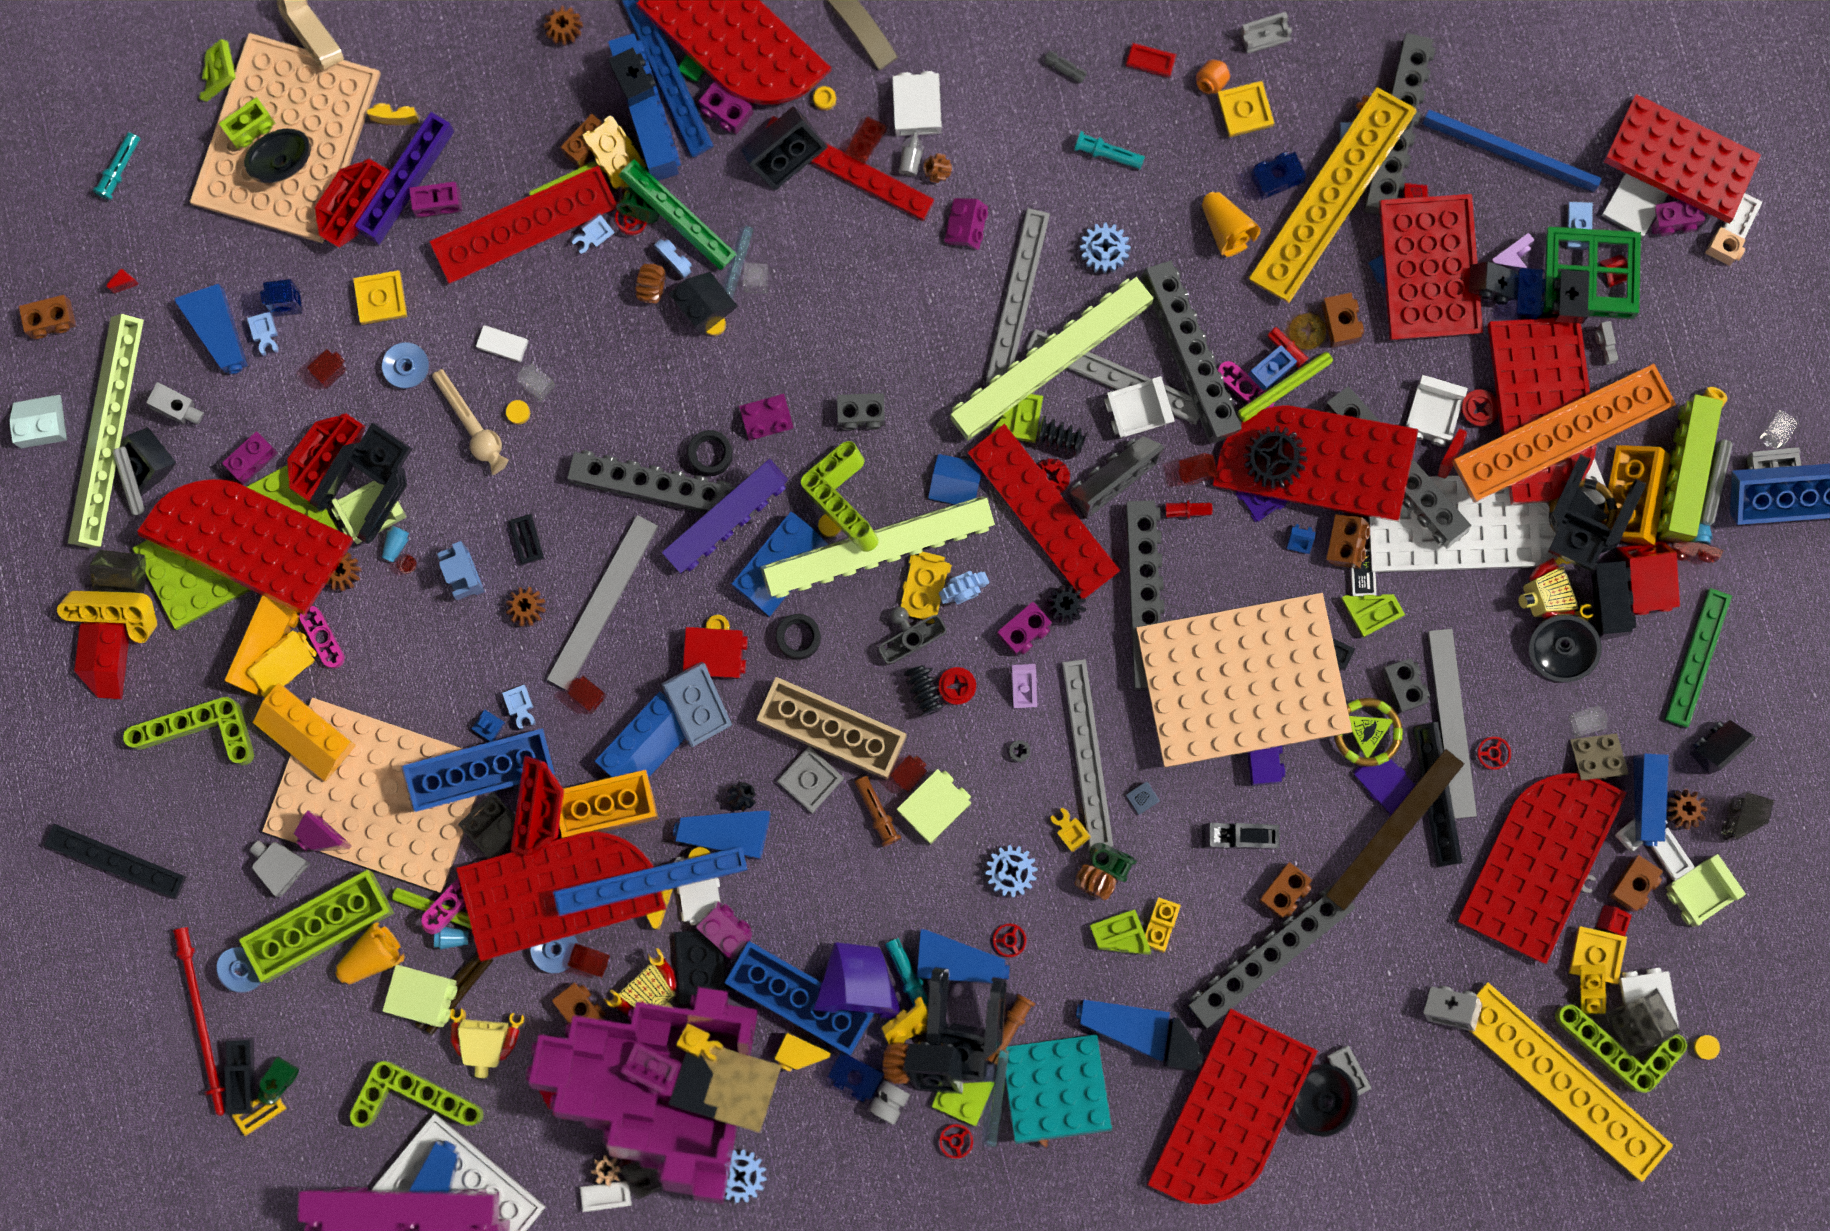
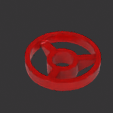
M617 210L614 221L616 227L621 232L627 235H637L645 229L646 222L623 215V226L625 227L623 228L618 222L619 211ZM630 219V220H632L634 223H633V224H629L626 220ZM644 223L643 227L637 231L628 230L634 229L636 225Z
M1500 737L1486 738L1478 747V760L1487 769H1501L1510 761L1511 748ZM1498 740L1495 746L1488 748L1486 752H1480L1482 745L1486 741ZM1501 743H1504L1508 750V758L1504 764L1500 760L1501 750L1499 747ZM1491 749L1497 751L1498 755L1496 758L1490 756ZM1481 756H1486L1490 761H1496L1499 767L1488 766L1483 762Z
M1015 924L1000 926L993 937L996 951L1005 957H1015L1022 953L1027 942L1025 932ZM1007 926L1015 927L1012 933L1005 934L1002 939H996L997 933L1002 928ZM1018 929L1024 937V945L1020 951L1016 947L1017 937L1015 934ZM1007 936L1014 937L1015 942L1012 945H1008L1005 942ZM996 943H1003L1006 947H1012L1016 954L1007 955L1002 953Z
M959 1124L946 1127L941 1133L939 1140L941 1150L950 1158L959 1159L965 1157L973 1147L971 1132L965 1126ZM952 1127L965 1129L961 1135L944 1136V1133ZM969 1133L971 1138L970 1148L965 1154L961 1155L960 1148L964 1143L963 1137ZM954 1137H959L961 1139V1144L959 1146H954L952 1144V1139ZM942 1139L949 1141L950 1146L957 1150L958 1156H952L944 1150Z

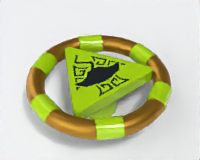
M1374 698L1356 699L1347 704L1348 714L1362 707L1369 706L1377 708L1390 719L1349 716L1352 733L1364 757H1360L1348 749L1343 740V734L1334 736L1336 746L1341 754L1354 764L1365 767L1379 766L1389 761L1400 748L1403 735L1400 718L1391 706L1381 700ZM1392 723L1393 741L1386 752L1374 758H1369Z

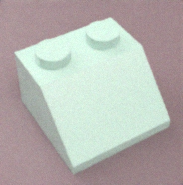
M55 395L13 403L10 416L12 442L20 448L67 441L61 396Z

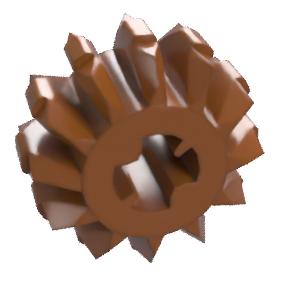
M562 5L558 12L552 8L553 16L546 15L545 17L547 23H544V29L547 30V37L549 39L553 38L555 44L561 40L564 46L567 45V40L575 43L574 36L581 37L579 29L583 28V23L579 21L581 19L580 14H574V10L571 7L565 11ZM566 23L565 28H560L562 27L561 24Z
M651 263L641 266L636 281V296L639 301L651 304L658 303L662 298L666 279L662 266Z
M348 552L326 583V585L331 584V589L334 591L339 587L344 592L346 584L350 588H354V584L351 582L353 579L360 581V577L355 575V573L361 572L362 568L356 566L359 562L358 559H351L352 555ZM342 567H343V569H345L346 571H345L344 575H342V574L340 573V576H339V574L337 573V570H338L339 568L342 570Z
M519 587L518 596L513 592L510 593L514 600L506 601V605L512 607L507 609L506 613L513 615L511 618L513 623L519 620L521 627H524L526 620L530 626H533V618H536L537 621L542 620L538 612H546L545 608L540 607L546 601L542 598L538 599L541 595L539 591L533 593V589L528 587L526 593H524L522 587ZM525 602H528L531 608L529 610L526 608L527 611L524 612L521 605H526Z
M1684 789L1682 794L1679 791L1674 792V798H1668L1667 800L1672 806L1666 808V812H1672L1668 820L1676 819L1675 827L1678 828L1683 824L1684 830H1689L1691 825L1694 828L1698 827V820L1704 821L1706 819L1701 812H1706L1708 808L1701 807L1700 805L1705 799L1697 800L1698 792L1694 791L1690 794L1688 789ZM1682 807L1690 808V812L1682 811Z
M1083 865L1076 875L1074 884L1079 890L1091 896L1107 900L1113 893L1117 881L1112 875L1099 868Z
M897 1042L886 1047L884 1060L882 1061V1070L884 1071V1078L888 1082L893 1084L910 1082L903 1071L909 1044Z

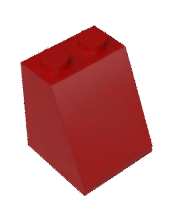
M1657 541L1655 545L1636 544L1617 547L1618 561H1625L1626 567H1629L1631 572L1628 591L1633 592L1634 603L1630 605V610L1636 615L1649 614V611L1653 610L1668 612L1675 607H1680L1677 552L1664 541Z

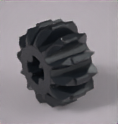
M1061 585L1059 587L1060 594L1056 590H1052L1051 594L1054 598H1047V603L1052 605L1047 607V612L1055 611L1051 619L1055 620L1058 616L1061 617L1060 625H1063L1065 618H1067L1069 625H1072V616L1079 621L1081 615L1078 612L1083 613L1086 611V608L1081 606V604L1086 602V599H1077L1081 591L1077 590L1073 594L1072 585L1069 586L1068 592H1065L1064 586ZM1063 600H1068V603H1072L1069 610H1064L1065 607L1061 608Z

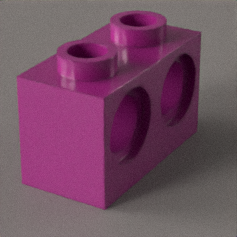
M716 81L713 82L699 100L703 115L709 119H716L720 122L719 125L722 129L729 133L732 131L736 135L753 115V108L750 104L725 91ZM714 99L722 101L718 106H712L710 102ZM732 112L740 114L737 119H730L728 117Z
M456 181L410 188L412 210L417 218L463 212L460 189Z
M256 431L222 464L244 485L274 458L278 452Z
M1033 601L997 632V636L1015 656L1019 653L1024 655L1033 647L1031 643L1037 637L1041 640L1051 631L1049 627L1052 622ZM1036 617L1040 619L1042 625L1039 628H1032L1028 624L1029 619ZM1013 633H1020L1024 640L1020 644H1015L1011 641L1010 636Z

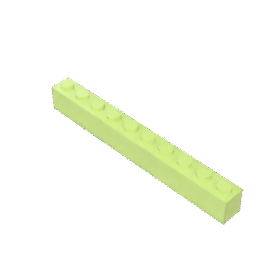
M1135 277L1131 281L1129 279L1125 280L1119 285L1117 292L1106 294L1100 300L1101 303L1098 306L1087 308L1081 314L1083 317L1076 322L1071 320L1063 327L1064 331L1060 334H1052L1045 340L1046 344L1041 348H1033L1026 354L1027 358L1022 362L1016 361L1010 365L1006 374L995 376L989 382L990 385L987 388L976 390L970 396L972 399L965 404L963 402L957 404L952 409L951 421L966 440L969 441L1020 401L1034 393L1150 307L1154 298L1139 279Z
M124 314L113 316L110 319L68 539L69 544L87 548L101 547L116 469L113 450L120 447L143 326L142 319Z
M980 496L873 530L879 539V543L875 549L869 552L860 550L848 538L760 566L768 594L780 598L789 595V591L798 588V591L809 589L812 587L811 583L820 581L823 584L833 581V576L836 575L849 576L855 574L856 569L865 567V569L879 566L878 562L886 559L887 562H893L901 559L900 555L908 552L909 555H915L923 552L922 548L930 545L932 548L945 545V541L952 538L954 541L965 539L968 533L974 531L976 534L987 532L989 527L995 524L988 499Z

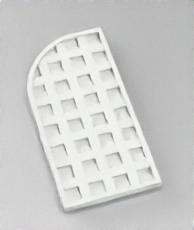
M1439 476L1429 477L1472 525L1469 532L1448 549L1443 545L1437 544L1432 537L1433 533L1418 522L1417 515L1412 509L1408 510L1404 505H1402L1399 522L1368 516L1372 572L1535 568L1553 557L1555 559L1558 558L1548 553L1556 533L1552 530L1549 523V506L1547 503L1511 505L1509 487L1473 503L1459 476H1448L1446 479ZM1411 482L1407 483L1408 489H1416L1415 484ZM1428 500L1420 501L1424 507L1432 506ZM1436 518L1439 524H1448L1444 518Z

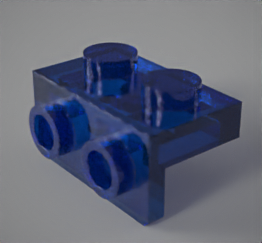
M1520 268L1516 312L1517 314L1526 315V320L1538 319L1544 311V301H1541L1542 292L1545 290V279L1543 278L1542 269Z

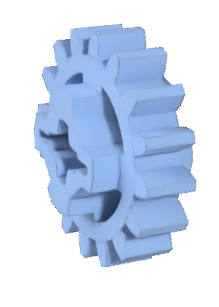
M1104 223L1103 228L1095 224V231L1093 232L1088 229V237H1082L1084 244L1080 245V251L1085 253L1082 254L1081 258L1082 260L1088 259L1087 267L1095 266L1094 272L1101 268L1103 274H1106L1107 269L1110 268L1114 273L1116 265L1122 268L1124 265L1122 260H1128L1129 255L1125 253L1129 252L1131 246L1125 245L1129 242V237H1122L1124 230L1121 229L1117 232L1115 224L1111 228H1108L1107 223ZM1101 235V238L1092 242L1095 237ZM1103 245H1107L1108 252L1103 251ZM1093 255H1096L1100 261L1095 259ZM1113 255L1118 256L1116 259L1109 262V259Z
M968 571L950 579V582L947 583L948 587L943 588L939 592V596L943 604L954 601L956 604H961L977 597L981 593L980 588L989 584V580L985 572L972 574V571Z
M1008 845L1006 852L999 848L1000 855L997 856L993 853L991 857L994 859V862H987V866L991 867V870L986 871V875L992 876L988 884L995 883L994 891L997 892L999 889H1002V896L1004 897L1007 892H1011V896L1014 898L1016 891L1024 895L1023 888L1031 889L1032 886L1029 881H1036L1037 879L1032 873L1038 871V869L1031 866L1035 859L1028 860L1029 851H1026L1024 854L1020 853V846L1017 847L1016 851H1012L1011 845ZM1009 856H1017L1023 861H1012ZM1001 860L1003 864L1002 871L996 874V865ZM1006 861L1012 868L1016 867L1018 869L1015 873L1016 880L1011 875L1005 874L1008 870ZM1027 869V878L1022 883L1020 878L1021 872ZM1004 880L1012 882L1014 887L1004 886L1000 882Z
M742 1149L740 1155L737 1154L736 1150H733L730 1164V1179L727 1181L726 1186L727 1200L734 1196L735 1203L740 1201V1197H743L745 1202H748V1195L751 1194L756 1198L758 1195L755 1190L764 1189L760 1182L767 1180L766 1177L761 1176V1173L766 1171V1168L759 1167L762 1159L755 1161L753 1159L755 1156L754 1152L746 1156L745 1149ZM742 1159L750 1163L747 1166H739L735 1160ZM737 1169L739 1172H746L744 1176L746 1181L744 1183L741 1180H735L737 1176L735 1171ZM756 1170L757 1178L753 1185L750 1181L751 1173ZM734 1186H741L746 1192L739 1193L731 1189Z

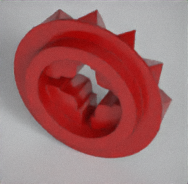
M1478 389L1471 391L1462 401L1461 413L1466 417V421H1469L1474 426L1484 427L1489 425L1498 415L1497 400L1486 390ZM1475 403L1477 405L1486 403L1482 409L1484 414L1482 412L1474 414L1477 408Z
M1049 458L1038 463V467L1046 477L1048 475L1045 469L1051 473L1059 470L1056 475L1059 484L1053 480H1050V482L1059 493H1062L1070 482V472L1066 464L1058 459Z
M953 667L942 674L939 680V692L943 695L942 698L950 704L961 705L970 701L974 696L976 680L967 669ZM956 676L960 684H968L961 688L960 696H958L955 689L947 688L954 685Z

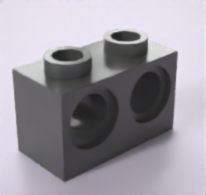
M884 393L837 395L838 426L843 427V430H856L857 427L866 426V429L875 430L880 429V426H885ZM848 408H852L856 411V414L851 418H847L843 415V412ZM869 408H877L879 414L875 417L868 416L866 412Z
M1412 658L1387 666L1382 670L1398 715L1424 706L1429 702L1427 699L1430 698L1428 688L1425 684L1422 685L1419 678L1421 676L1419 665L1417 662L1413 663ZM1398 669H1405L1408 672V680H1402L1398 677ZM1407 691H1413L1416 693V702H1410L1407 700Z

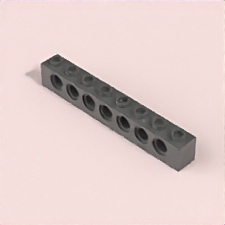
M1406 33L1390 95L1409 102L1417 111L1418 104H1422L1426 91L1422 90L1423 82H1428L1431 69H1428L1427 65L1428 61L1433 60L1435 48L1432 47L1433 39ZM1416 58L1421 64L1414 65L1410 59ZM1405 80H1413L1416 86H1408ZM1417 111L1396 142L1400 146L1401 151L1391 150L1370 181L1363 212L1380 216V200L1401 199L1397 198L1399 190H1403L1406 177L1402 176L1403 169H1407L1409 166L1411 155H1408L1407 152L1409 147H1413L1416 134L1412 133L1414 125H1418L1421 112ZM1385 166H1393L1396 169V172H1388ZM1381 187H1387V188H1389L1390 191H1391V194H1389V195L1383 194V193L1381 192L1380 188H1381Z
M1172 261L1146 268L1140 277L1145 288L1154 298L1152 306L1209 443L1213 444L1225 440L1242 429L1241 419L1235 414L1231 395L1225 390L1223 376L1217 371L1215 357L1212 351H1209L1206 344L1205 333L1203 330H1200L1197 323V314L1189 304L1188 292L1182 287L1179 280V271L1174 267ZM1162 285L1169 287L1171 292L1164 290ZM1171 306L1178 308L1179 313L1174 312ZM1180 327L1185 328L1188 334L1183 333ZM1189 348L1194 349L1197 355L1192 354ZM1198 369L1203 370L1206 376L1200 375ZM1206 390L1212 391L1214 397L1209 396ZM1215 411H1219L1223 418H1219Z
M1349 386L1326 403L1325 412L1339 415L1350 413L1356 418L1380 422ZM1412 459L1408 482L1415 484L1416 489L1411 490L1406 487L1403 505L1408 510L1412 509L1417 515L1418 522L1433 533L1432 537L1437 544L1443 545L1448 549L1466 535L1472 525ZM1428 500L1432 506L1424 507L1420 501ZM1442 517L1448 524L1441 525L1436 521V518Z
M581 450V453L574 452L567 478L571 484L705 514L735 489L731 487L730 483L725 481L712 483L708 482V478L695 475L694 478L685 477V473L680 471L663 472V469L658 466L640 467V463L635 461L618 462L617 458L608 455L600 458L594 456L595 453ZM595 465L601 467V472L598 475H591L589 473L591 467ZM620 470L624 472L621 480L612 479L615 471ZM638 476L647 477L644 485L639 486L635 484V479ZM661 481H668L670 483L669 488L664 491L657 488L658 484ZM684 486H691L693 488L691 494L687 496L681 495L680 490ZM705 492H715L714 499L711 501L704 500L703 495ZM754 511L749 514L751 519L747 523L752 524Z
M1155 500L1127 501L1126 503L1134 691H1148L1136 628L1161 623V614L1165 612L1164 600H1160L1159 592L1163 590V576H1159L1158 567H1162V553H1158L1157 544H1161V530H1157L1156 521H1160V507H1156ZM1140 521H1146L1149 523L1150 529L1148 531H1141L1137 524ZM1141 544H1147L1150 546L1151 552L1149 554H1142L1138 547ZM1142 567H1148L1152 571V576L1145 578L1141 576L1139 570ZM1149 590L1153 594V599L1150 601L1143 600L1141 592ZM1145 613L1151 614L1154 617V622L1152 624H1145L1142 621V615Z
M1330 885L1319 893L1321 897L1315 903L1310 900L1300 908L1303 913L1296 918L1292 915L1282 923L1284 926L1282 930L1278 933L1273 930L1263 938L1265 943L1258 948L1254 945L1245 953L1246 959L1241 963L1236 960L1226 968L1228 973L1221 978L1217 975L1207 983L1210 987L1204 993L1199 990L1189 998L1191 1003L1187 1007L1205 1029L1226 1014L1230 1008L1232 1009L1356 908L1354 904L1351 903L1345 911L1341 910L1325 896L1332 888ZM1321 904H1328L1331 907L1329 917L1321 915L1319 910ZM1304 918L1311 920L1313 923V928L1310 932L1304 931L1301 927V922ZM1286 933L1294 937V944L1291 947L1285 946L1282 941ZM1267 948L1273 949L1276 953V958L1273 962H1269L1264 958V951ZM1248 963H1252L1257 967L1256 976L1250 977L1246 974L1245 967ZM1230 978L1236 979L1239 983V988L1236 992H1231L1227 988L1226 984ZM1211 993H1215L1220 997V1004L1217 1007H1212L1208 1003V997Z

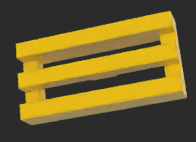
M279 1098L275 1104L265 1105L243 1121H241L240 1117L244 1114H235L232 1117L244 1136H247L287 1108L282 1103L281 1098ZM259 1099L253 1101V1108L261 1104ZM277 1104L279 1108L246 1129V1124Z

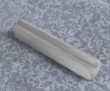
M125 447L116 448L113 450V455L131 514H142L145 509Z

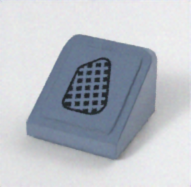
M1147 781L1126 795L1138 815L1160 802Z

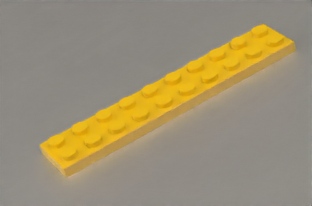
M1376 87L1250 276L1251 282L1290 303L1417 112L1416 108Z
M1486 982L1476 994L1482 1003L1475 1032H1470L1638 1181L1643 1182L1673 1145L1492 985Z

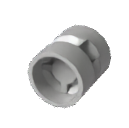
M883 1080L877 1090L878 1098H873L867 1110L894 1125L900 1115L899 1107L905 1106L910 1094Z

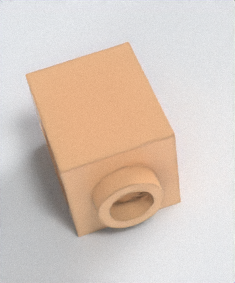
M1720 227L1714 234L1705 254L1730 266L1735 260L1739 261L1745 251V248L1742 246L1746 239ZM1723 243L1729 244L1732 251H1726L1723 248Z

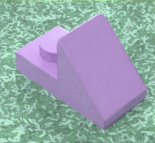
M1529 233L1493 258L1491 262L1523 274L1527 267L1520 258L1531 250L1530 245L1534 239Z
M1012 665L1013 707H1037L1036 665Z

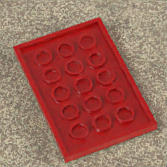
M1636 94L1606 155L1604 163L1730 224L1736 215L1761 154Z
M1472 194L1380 200L1379 211L1390 340L1483 333L1481 300L1478 298V295L1468 292L1470 266L1477 264Z

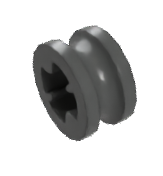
M1017 740L1011 744L1009 755L1013 761L1024 762L1029 758L1030 746L1023 740ZM1019 745L1024 746L1023 750L1026 749L1027 751L1026 754L1021 755V758L1016 757V753H1013V749H1017Z

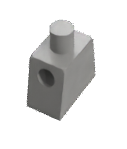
M158 382L146 402L151 410L183 425L187 420L198 425L204 415V412L194 408L195 404L191 399ZM178 405H182V406H183L181 410H179V411H176V410H175V407H176V406H178Z
M257 841L250 849V852L258 858L252 866L253 870L276 897L280 898L311 864L308 860L277 842H273L267 848L261 841Z

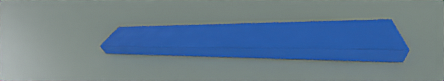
M622 0L638 38L642 40L647 58L692 157L696 158L714 146L662 30L637 8V2L640 0Z
M1428 110L1422 125L1593 193L1600 184L1601 178L1432 110Z
M741 846L555 891L553 894L558 915L563 916L744 872L748 869Z

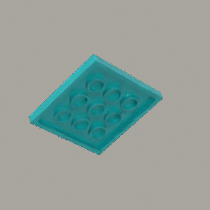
M1097 1035L1016 1045L1006 1048L1003 1053L1015 1144L1112 1131Z

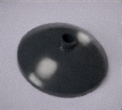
M285 128L272 131L262 136L250 147L244 160L245 169L248 175L258 182L276 183L294 176L304 167L311 154V143L308 137L297 129Z
M1558 614L1543 620L1533 631L1529 642V654L1535 668L1543 676L1558 682H1573L1586 677L1596 668L1602 653L1601 639L1595 627L1586 619L1573 614ZM1568 640L1570 643L1568 645H1562L1561 641Z
M1331 1064L1311 1066L1290 1110L1293 1120L1303 1131L1317 1137H1330L1342 1132L1350 1125L1358 1109L1359 1096L1356 1084L1352 1077L1340 1067ZM1332 1099L1333 1104L1328 1107V1101Z

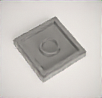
M808 747L777 782L813 814L844 780V777L811 747Z

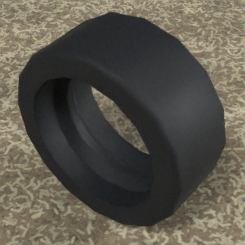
M704 430L696 434L688 446V458L692 467L698 473L705 476H717L725 472L733 459L732 447L728 438L715 430ZM706 440H715L724 449L722 461L715 466H705L697 458L698 446Z
M793 614L780 622L776 630V641L779 649L785 656L795 660H803L811 657L817 651L821 641V634L817 623L811 617L805 614ZM796 623L808 626L812 632L810 645L800 651L789 648L784 639L787 628Z

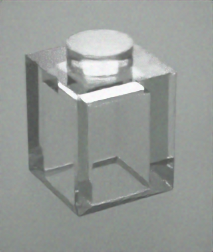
M745 263L743 276L744 292L768 294V264Z
M533 363L528 367L524 366L517 375L518 379L516 381L519 386L540 403L555 387L554 381Z
M1779 409L1772 415L1759 438L1764 440V444L1768 447L1781 449L1786 445L1800 421Z
M1600 705L1568 716L1575 739L1603 731L1607 728L1608 717L1605 710H1601Z

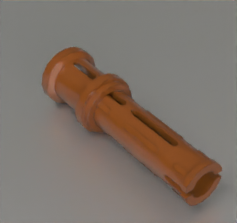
M864 776L854 783L874 821L872 823L873 828L877 829L883 841L881 843L882 847H887L899 841L902 837L897 835L891 823L893 819L886 815L868 779L869 777Z
M1019 993L1016 994L1017 999L1010 1011L1005 1013L1007 1019L1004 1022L1003 1044L995 1053L987 1058V1060L996 1065L999 1064L998 1062L1019 1025L1025 1024L1026 1021L1024 1019L1030 1008L1036 1004Z

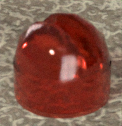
M409 554L398 556L396 566L402 573L409 574L415 570L417 562L414 557Z

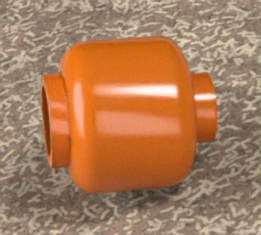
M1213 59L1208 60L1196 74L1197 86L1206 94H1217L1230 79L1227 65L1222 61Z

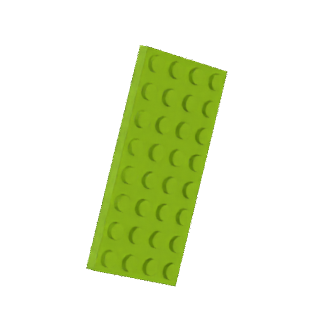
M288 465L247 486L260 494L338 530L327 508L322 512L318 511L310 505V501L308 502L289 488ZM149 540L133 547L176 630L251 591V589Z

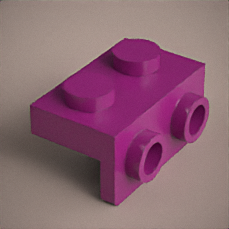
M954 198L944 242L948 245H968L974 250H979L980 243L983 240L985 220L988 217V206L974 198Z
M1683 201L1657 204L1654 207L1656 220L1651 225L1652 234L1660 233L1661 236H1668L1674 234V231L1683 230L1684 233L1694 232L1705 221L1704 212Z
M784 394L739 406L750 441L793 429Z
M717 901L713 909L697 924L696 928L732 959L751 940V927L744 920L737 919L733 915V910L724 903L722 905Z
M636 1042L626 1065L622 1067L620 1072L625 1074V1078L634 1083L641 1082L647 1085V1089L651 1092L660 1094L670 1089L681 1063L640 1042Z

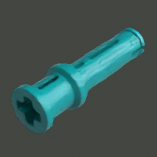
M1080 131L1074 149L1075 151L1082 150L1090 153L1095 158L1099 156L1106 157L1139 170L1145 158L1144 155L1105 143L1101 137L1097 139L1085 135L1083 131Z
M127 132L109 168L102 171L101 174L103 176L99 184L92 189L95 194L106 200H112V193L115 187L122 181L121 174L138 142L141 140L138 136ZM128 147L125 156L123 157L121 163H119V160L121 159L125 149ZM107 182H110L107 189H105Z
M897 938L886 943L885 946L903 981V991L908 994L913 1005L912 1009L916 1006L914 1001L919 997L922 998L925 1006L928 1005L929 999L923 989V981L917 978L900 939Z

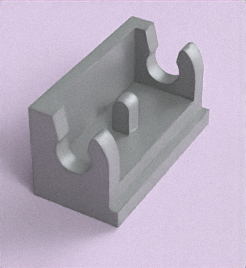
M1286 12L1242 25L1240 35L1247 54L1291 41L1292 29L1291 27L1288 28Z
M1797 447L1752 452L1746 457L1748 469L1801 466L1800 449Z

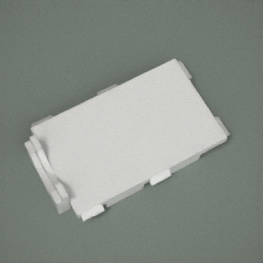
M678 857L675 862L688 860V858ZM719 878L677 888L683 910L681 913L682 921H690L691 926L697 925L713 909L714 904L717 901L720 902Z

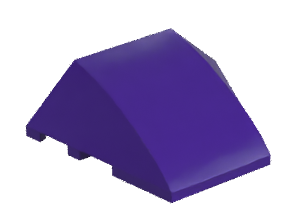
M835 942L813 1010L836 1012L839 1009L877 1013L882 1018L894 1019L901 1012V1008L881 949L879 947Z

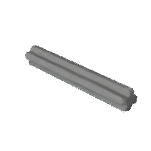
M1722 439L1718 443L1700 518L1701 523L1708 526L1715 522L1733 446L1732 442L1726 439Z

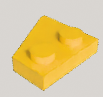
M921 997L914 1001L916 1006L908 1013L906 1010L901 1011L893 1020L882 1027L889 1045L897 1042L904 1043L913 1036L927 1032L928 1012Z

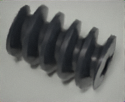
M1044 415L1036 438L1038 437V444L1040 446L1047 441V448L1049 449L1055 443L1056 451L1058 452L1064 446L1065 454L1067 455L1073 449L1074 457L1077 458L1081 453L1088 431L1082 436V428L1079 427L1074 433L1073 425L1071 424L1065 430L1064 422L1062 421L1056 427L1055 419H1052L1047 424L1046 416Z
M925 665L911 668L903 673L904 676H911L907 679L906 683L914 685L910 688L909 692L917 694L912 700L915 703H920L915 708L916 711L923 712L919 715V718L934 714L946 706L945 703H938V700L943 695L934 693L940 688L939 685L931 684L937 679L936 676H928L933 667H925Z

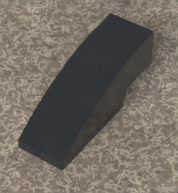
M1250 823L1202 824V848L1280 849L1279 825Z
M254 1037L230 1038L226 1040L227 1065L225 1066L227 1115L251 1114L253 1110L255 1072Z

